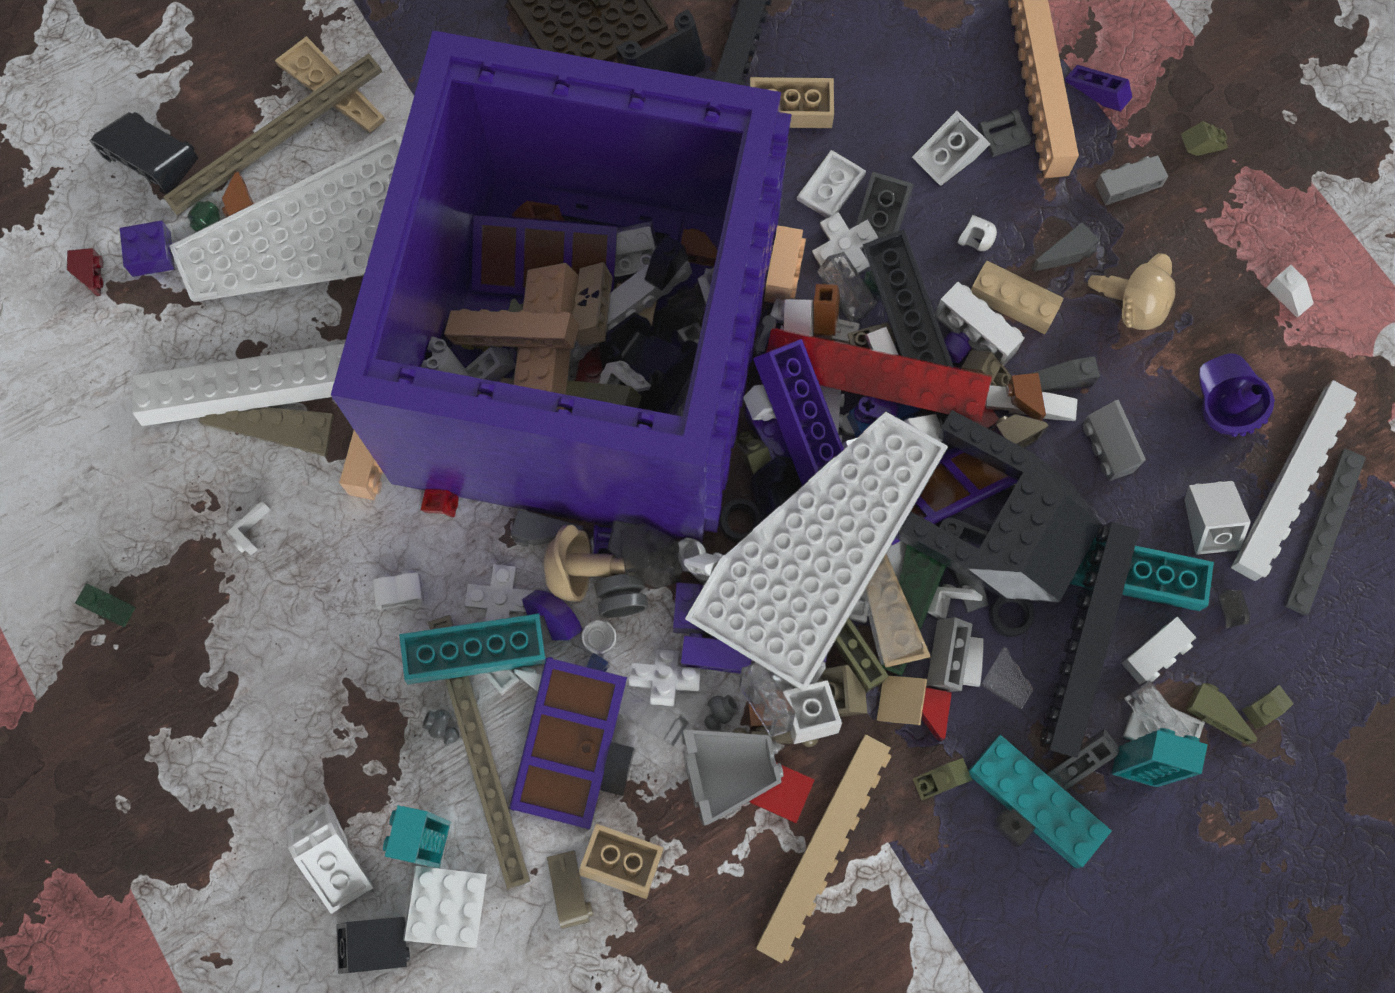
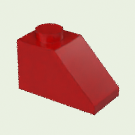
M926 688L921 719L936 740L942 741L946 736L952 692Z

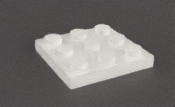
M414 866L403 940L476 948L487 874Z

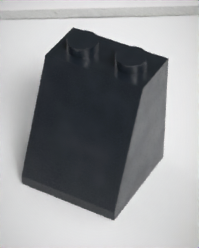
M405 917L336 924L338 974L407 967V962L410 960L409 947H406V941L403 940L406 924Z

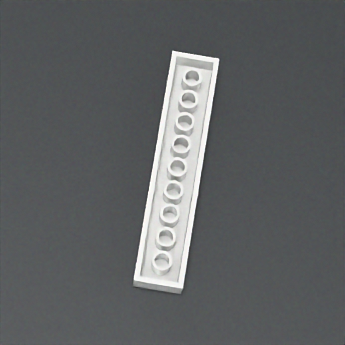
M345 343L134 375L132 413L141 426L205 417V415L225 414L228 411H244L331 397V391Z

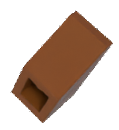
M816 284L814 296V335L836 336L841 297L838 285Z

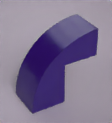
M535 590L522 599L527 615L539 614V616H544L552 641H569L583 630L578 618L570 607L552 593Z

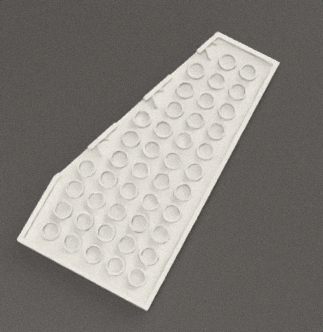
M395 134L170 245L169 247L190 299L193 302L364 275L402 140L400 136Z
M885 412L838 456L834 457L809 479L785 503L756 526L732 550L720 558L685 619L801 690L806 691L948 446Z

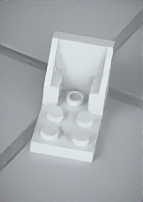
M329 803L287 827L288 849L294 861L331 914L373 889L372 882L348 848L347 838Z

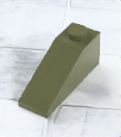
M1209 683L1196 686L1184 711L1247 745L1256 742V735L1227 697L1218 691L1219 689Z

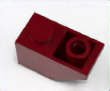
M93 248L67 250V271L94 295L101 296V288L104 286L101 276V268L104 267L102 256Z

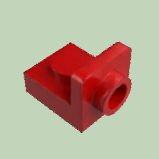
M425 489L420 510L425 513H438L455 517L459 496L448 490Z

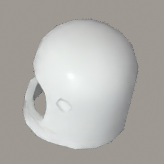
M972 215L967 227L958 240V244L972 246L977 251H986L993 245L997 229L993 223ZM974 238L981 239V243H978Z

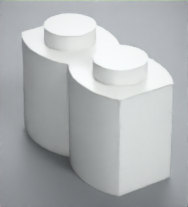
M414 570L402 571L401 575L397 576L381 574L377 579L373 580L375 603L378 610L424 602L421 577L418 572L414 573Z

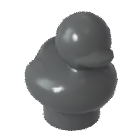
M717 695L709 700L707 706L710 707L712 714L705 718V726L710 730L716 729L720 731V723L726 724L732 720L733 713L738 710V707L730 695L725 697Z
M442 709L436 712L430 710L427 712L422 728L427 729L432 738L438 739L443 737L445 745L447 743H454L459 738V731L456 728H446L449 719L452 718L449 712Z

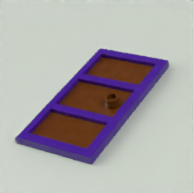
M474 214L472 292L525 296L528 270L567 263L579 276L580 268L604 262L612 275V292L615 284L618 226Z
M954 447L946 451L911 512L936 524L1017 484L1018 480ZM895 538L891 545L900 542V540Z
M546 657L509 809L591 829L605 764L628 677Z

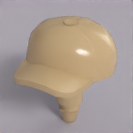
M1162 253L1155 255L1148 263L1140 265L1133 272L1129 280L1116 276L1108 278L1098 275H1092L1088 280L1090 288L1099 293L1103 292L1106 297L1123 301V322L1128 328L1137 330H1149L1160 326L1167 318L1175 298V282L1171 278L1172 262L1170 257Z
M564 525L559 529L556 537L547 545L544 555L546 585L553 595L566 601L582 600L588 590L590 577L614 576V574L620 575L635 572V561L623 557L615 558L612 554H592L588 534L585 531L578 530L573 525Z

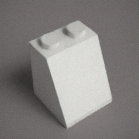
M1234 482L1189 485L1185 504L1196 555L1240 550L1251 522Z

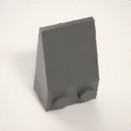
M872 172L856 226L868 219L878 239L898 232L906 213L914 184Z

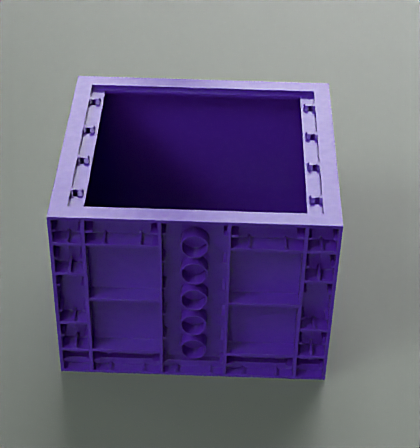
M432 31L331 391V397L391 484L424 491L425 489L448 490L460 498L611 527L613 521L640 525L653 533V535L678 540L692 538L698 540L701 544H703L705 531L717 533L722 509V490H726L730 470V449H734L739 407L742 408L747 372L748 367L751 366L756 327L759 326L764 288H766L781 207L782 183L792 116L789 113L779 112L781 92ZM533 201L559 205L563 217L617 225L618 227L646 223L652 220L656 234L668 235L681 243L684 229L695 228L705 232L718 250L715 266L710 267L689 263L692 274H690L687 280L673 287L668 294L657 299L655 310L656 314V311L665 307L674 309L684 305L687 308L684 311L681 308L679 313L674 312L673 318L675 321L672 328L671 344L679 348L682 345L678 341L677 331L693 322L694 318L705 313L685 408L678 391L665 404V412L661 413L502 383L500 380L496 382L422 368L423 360L432 357V354L428 352V346L432 337L443 339L465 368L484 353L480 348L468 350L461 347V345H454L444 335L451 310L460 311L461 309H467L470 311H480L484 309L491 312L508 311L511 300L514 298L519 304H524L525 296L472 292L473 215L512 217L511 214L524 202ZM706 268H714L707 304L701 303L699 305L696 301L700 299V294L696 295V290L699 291L700 289L698 278L704 275ZM686 292L691 293L692 298H687ZM692 300L696 303L694 307L690 306V301ZM690 312H692L694 318L691 317V319L689 320V316L687 313L691 314ZM685 314H687L688 320L682 322L679 317L682 315L686 318ZM502 346V348L508 349L512 359L516 364L518 353L515 351V349L513 347ZM515 368L504 378L513 379ZM558 406L573 409L572 413L567 410L558 409ZM639 421V422L649 423V424H653V425H652V428H651V427H649L648 425H643V424H638V425H637V422Z

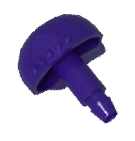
M1225 354L1202 364L1198 374L1203 394L1202 415L1211 429L1221 434L1232 435L1233 437L1239 434L1240 436H1245L1247 432L1252 434L1255 428L1259 429L1262 424L1268 422L1274 407L1273 392L1268 383L1259 378L1241 356Z

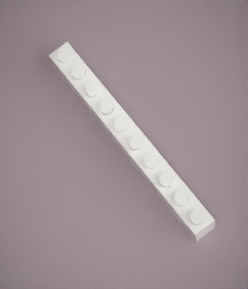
M1334 380L1324 387L1231 566L1232 569L1253 581H1257L1261 577L1265 578L1272 568L1269 564L1272 558L1275 559L1280 553L1281 547L1279 545L1289 535L1291 531L1289 525L1291 521L1294 522L1298 517L1300 503H1304L1308 498L1310 492L1307 490L1310 484L1313 485L1317 480L1319 466L1322 467L1327 461L1328 455L1326 453L1336 443L1338 437L1335 435L1337 431L1344 427L1347 421L1344 417L1347 413L1351 412L1356 404L1353 401L1357 394L1355 391Z

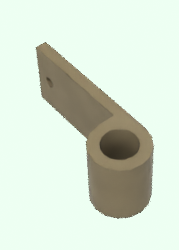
M575 850L547 857L561 929L590 922V917L594 916L591 902L586 903Z

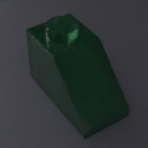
M87 583L75 604L122 627H125L136 608Z

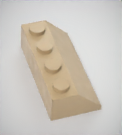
M986 261L971 288L972 294L978 299L984 300L990 308L1043 334H1046L1064 299L989 261Z

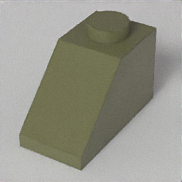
M1277 685L1243 708L1242 711L1255 729L1266 726L1284 714L1293 705V702L1282 687Z

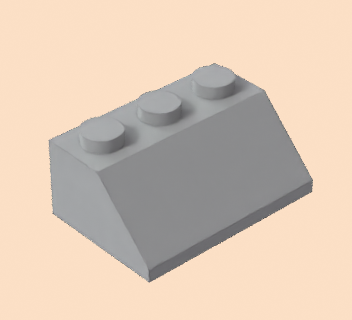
M1119 400L1113 401L1091 413L1083 421V430L1090 437L1093 453L1099 457L1101 471L1108 477L1109 481L1134 473L1146 460Z

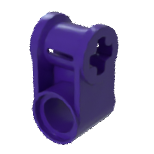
M865 396L859 400L853 413L857 421L873 424L885 412L897 418L899 405L896 402Z
M594 525L593 554H611L607 551L612 528Z

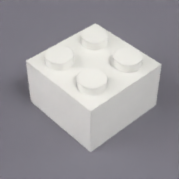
M828 680L810 684L806 691L800 688L783 691L780 702L794 744L839 733L842 722Z

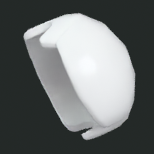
M684 538L674 547L672 558L678 569L690 572L683 564L684 560L706 552L704 546L698 540Z
M591 621L584 627L581 633L582 645L588 652L593 654H605L613 648L616 642V630L608 621Z

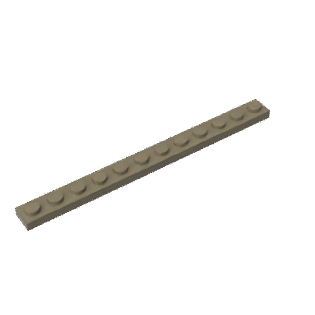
M368 53L166 194L163 198L178 216L232 178L234 173L248 167L382 73L380 66Z
M450 615L428 622L430 630L454 626ZM469 676L445 679L506 888L511 889L529 883L531 880Z

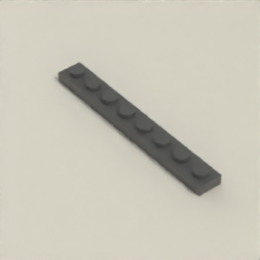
M1346 448L1341 451L1286 599L1285 607L1305 616L1309 614L1366 459L1365 456Z

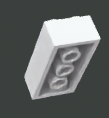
M959 282L941 298L935 312V317L952 332L958 334L963 332L970 339L968 343L973 350L992 352L1003 366L1016 354L1025 338L1019 329L1011 327L1001 314L992 311L984 300L978 299L972 294L970 288L961 285Z

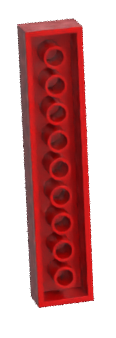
M771 328L766 353L802 339L821 386L950 414L953 410L968 419L982 421L992 381L991 375Z

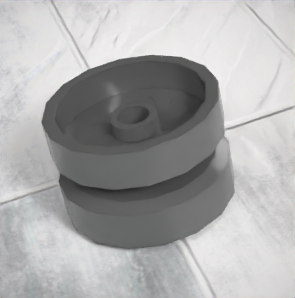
M620 574L603 578L594 583L596 597L602 599L598 603L600 617H623L648 609L647 597L645 594L640 593L645 589L643 575Z

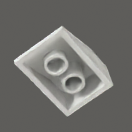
M956 111L912 158L941 186L973 162L990 143Z

